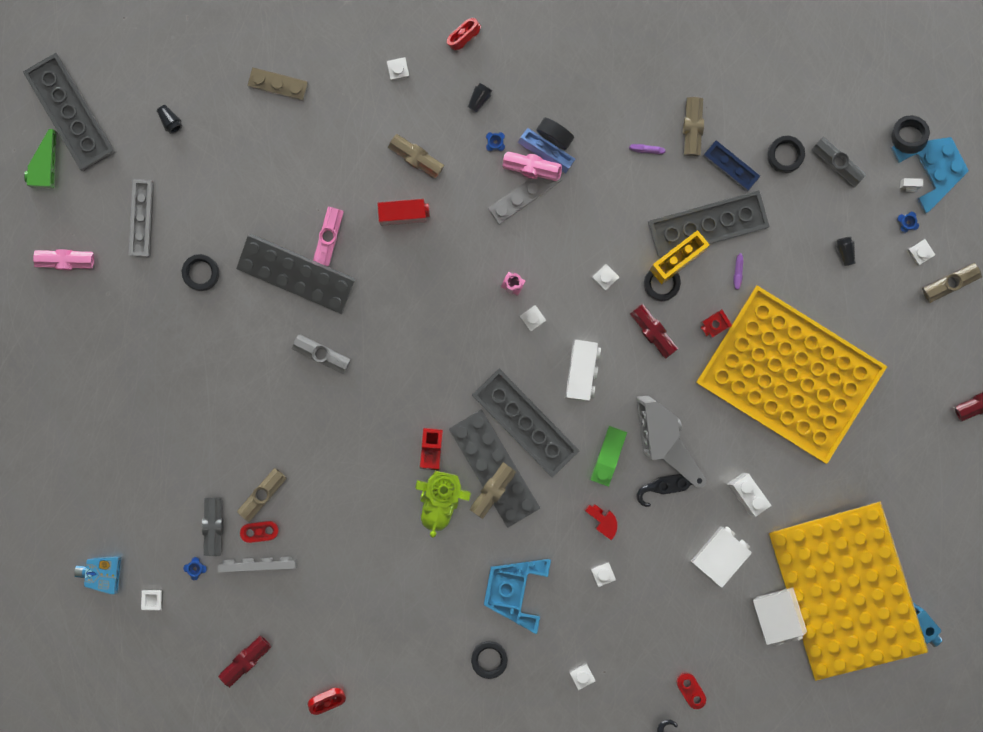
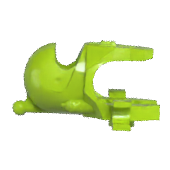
M435 471L427 483L419 480L416 482V490L423 491L420 497V501L423 502L421 522L425 528L431 530L430 536L432 538L436 536V531L445 529L450 523L453 510L457 509L458 498L470 500V491L461 490L457 475Z

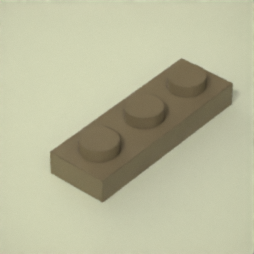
M252 67L247 86L304 101L308 82Z

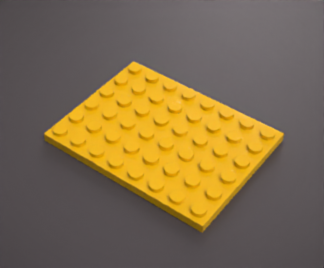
M756 285L696 383L827 464L887 366Z
M881 501L769 533L786 589L794 588L807 629L802 640L815 681L928 653Z

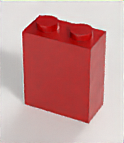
M424 199L377 203L381 226L427 222L426 217H430L428 203L425 204Z

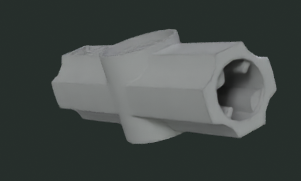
M300 334L297 336L292 350L342 374L345 373L351 359ZM319 349L326 351V357L322 360L316 356Z

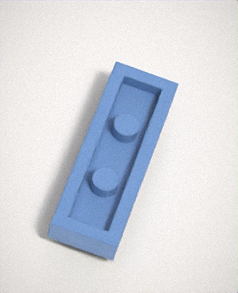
M529 128L526 129L518 141L524 148L540 156L543 160L561 164L562 172L565 174L575 161V158Z

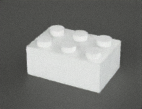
M582 340L573 341L565 398L590 401V398H594L595 386H592L593 379L597 378L598 373L595 361L600 358L601 352L598 343Z

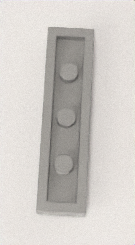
M541 177L529 179L488 209L498 224H501L562 180L560 178L558 181H553Z
M132 180L129 256L149 257L153 180Z
M292 556L280 557V561H273V557L261 558L260 562H254L253 558L242 559L240 563H234V559H228L218 564V572L297 568V560H292Z

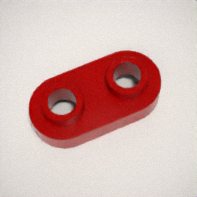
M476 18L467 19L448 36L446 42L452 50L462 49L467 42L478 35L481 29L480 23Z
M273 521L249 523L240 530L241 539L247 543L273 540L279 534V527ZM267 527L273 529L272 534L266 532ZM249 529L254 532V535L251 537L247 535Z
M690 673L680 674L677 678V686L688 705L693 709L703 708L706 704V696L695 677ZM685 680H690L689 686H684ZM696 696L700 697V701L698 703H694L693 701L694 697Z
M332 688L312 697L308 701L309 712L319 715L342 705L346 700L344 691L340 688Z

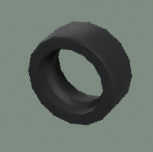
M913 115L904 116L894 125L891 136L892 143L903 153H918L927 145L930 130L928 124L922 118ZM904 127H914L921 132L922 138L918 142H906L900 137L899 132Z
M547 117L543 118L536 129L544 139L563 150H567L574 139V135L570 131Z
M789 135L781 136L770 145L767 153L768 161L776 171L791 173L803 163L805 148L796 137ZM788 143L796 148L797 159L793 164L785 166L777 161L775 151L779 145Z
M203 254L189 257L184 262L181 270L185 284L197 291H206L212 288L219 278V268L216 262ZM196 262H206L211 268V278L204 284L195 283L190 278V267Z
M650 270L648 271L644 279V288L649 297L662 302L676 296L681 285L678 273L672 277L674 284L671 291L667 294H658L651 286V280L654 275Z
M492 641L482 642L476 646L471 658L473 670L477 675L486 679L497 678L503 674L508 662L505 649L497 642ZM485 649H494L500 655V665L494 671H485L479 666L478 657Z

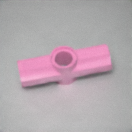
M507 152L503 158L504 169L520 172L531 179L541 177L558 181L562 174L561 164L543 160L535 154L525 156Z
M333 207L327 208L313 261L326 266L330 265L334 246L338 240V232L344 214L343 210ZM327 231L333 233V239L329 242L324 240V234Z
M57 249L56 251L38 250L34 252L33 262L36 268H55L58 270H72V268L93 269L94 253L73 252V250Z
M508 272L501 288L511 295L515 294L518 296L526 280L520 278V275Z

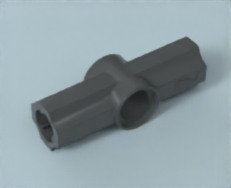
M822 137L812 148L818 156L829 164L833 171L838 172L854 187L866 176V173L855 165L847 154L839 151L825 137ZM836 157L843 160V166L840 167L835 164Z
M204 498V518L202 520L204 556H221V535H223L224 527L223 518H221L222 498Z

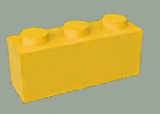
M697 230L656 261L650 268V271L662 285L704 253L710 245Z

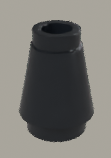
M479 83L478 86H475L467 107L478 112L492 96L490 94L493 90Z
M162 105L157 109L165 131L174 134L182 128L181 119L166 105Z
M852 237L836 240V247L844 262V266L855 264V241H852Z

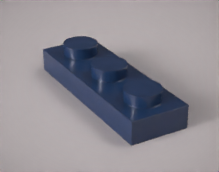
M717 140L703 155L746 191H749L760 177L758 173Z

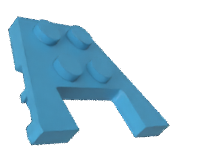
M952 137L929 140L922 151L914 154L903 153L895 146L891 147L898 163L917 155L930 179L934 190L917 198L925 214L969 171Z
M551 559L491 566L484 605L537 634L540 616L522 613L521 607L528 574L548 577Z

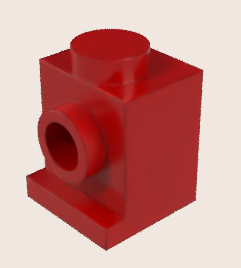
M721 309L701 322L703 326L700 328L706 337L709 335L710 338H713L731 327L732 324ZM713 321L719 323L718 328L712 326Z

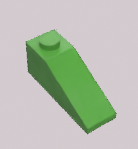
M48 129L28 165V170L25 171L24 180L27 186L31 188L54 189L57 132L54 129Z
M611 426L608 427L589 480L609 487L627 432Z

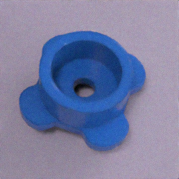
M489 132L486 135L488 140L486 149L488 151H503L505 149L503 144L505 135L502 132Z
M915 212L898 216V221L901 224L900 230L903 233L919 228Z
M194 557L189 564L184 565L183 569L191 576L192 580H197L201 573L206 572L207 567L200 563L198 557Z

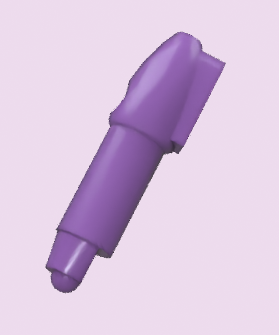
M632 144L629 147L630 150L638 153L664 154L666 152L664 148L644 144Z
M741 253L737 255L735 265V290L740 289L743 280L744 260Z

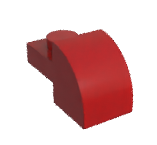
M423 428L420 469L439 470L443 430Z
M595 504L593 507L588 505L584 511L599 521L595 529L612 540L618 526L614 514L608 510L605 515H602L603 510Z

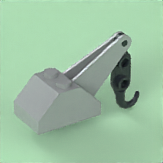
M648 395L637 397L643 453L651 460L664 459L680 473L659 477L652 483L642 486L637 492L638 502L642 506L650 507L651 504L643 500L644 493L650 491L659 494H670L686 491L691 485L699 488L703 487L706 483V478L679 438V431L682 430L680 419Z

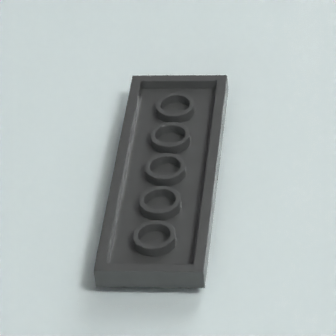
M57 53L50 55L23 71L81 171L115 152Z
M759 190L648 221L658 258L666 255L697 230L709 244L770 227Z
M253 234L247 236L236 268L340 314L344 311L355 282V278Z
M500 368L472 394L551 477L557 474L579 452V449Z
M482 409L449 428L483 487L490 478L492 479L503 462L516 471L515 476L505 487L506 490L497 503H494L507 528L540 509V506Z

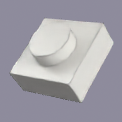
M405 57L387 61L391 81L410 77Z
M904 178L900 181V188L906 189V192H917V189L923 187V179Z
M925 239L908 249L918 266L935 255Z
M605 264L592 278L606 291L619 276Z
M536 305L520 315V318L530 332L546 321Z
M609 562L591 569L598 587L616 580Z
M142 590L141 610H162V590Z
M587 663L570 672L578 690L595 682Z

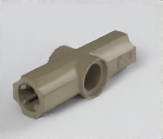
M700 97L686 98V118H684L683 135H685L684 155L695 157L701 155L704 119H702L703 98Z
M398 134L393 137L388 146L390 150L404 158L405 162L416 169H421L434 179L439 176L444 168V164L428 155L426 150L416 144L413 145Z
M972 263L922 288L923 294L928 302L931 303L982 278L981 271L975 263ZM949 278H953L956 281L954 288L949 286Z
M503 462L492 479L490 478L480 491L481 494L469 510L483 519L493 504L497 503L506 490L505 487L515 476L516 471Z
M274 468L262 483L254 489L250 497L237 510V513L250 522L287 480V477ZM261 489L267 493L265 500H260L257 496L258 491Z

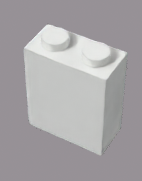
M742 473L728 483L749 515L756 517L771 506L748 473Z
M720 526L691 562L722 588L752 552L748 550L750 546L741 539L739 542L734 537L736 534L730 528L726 527L724 529Z
M793 587L762 595L753 600L767 645L773 644V646L784 644V640L791 639L792 641L803 639L807 629Z

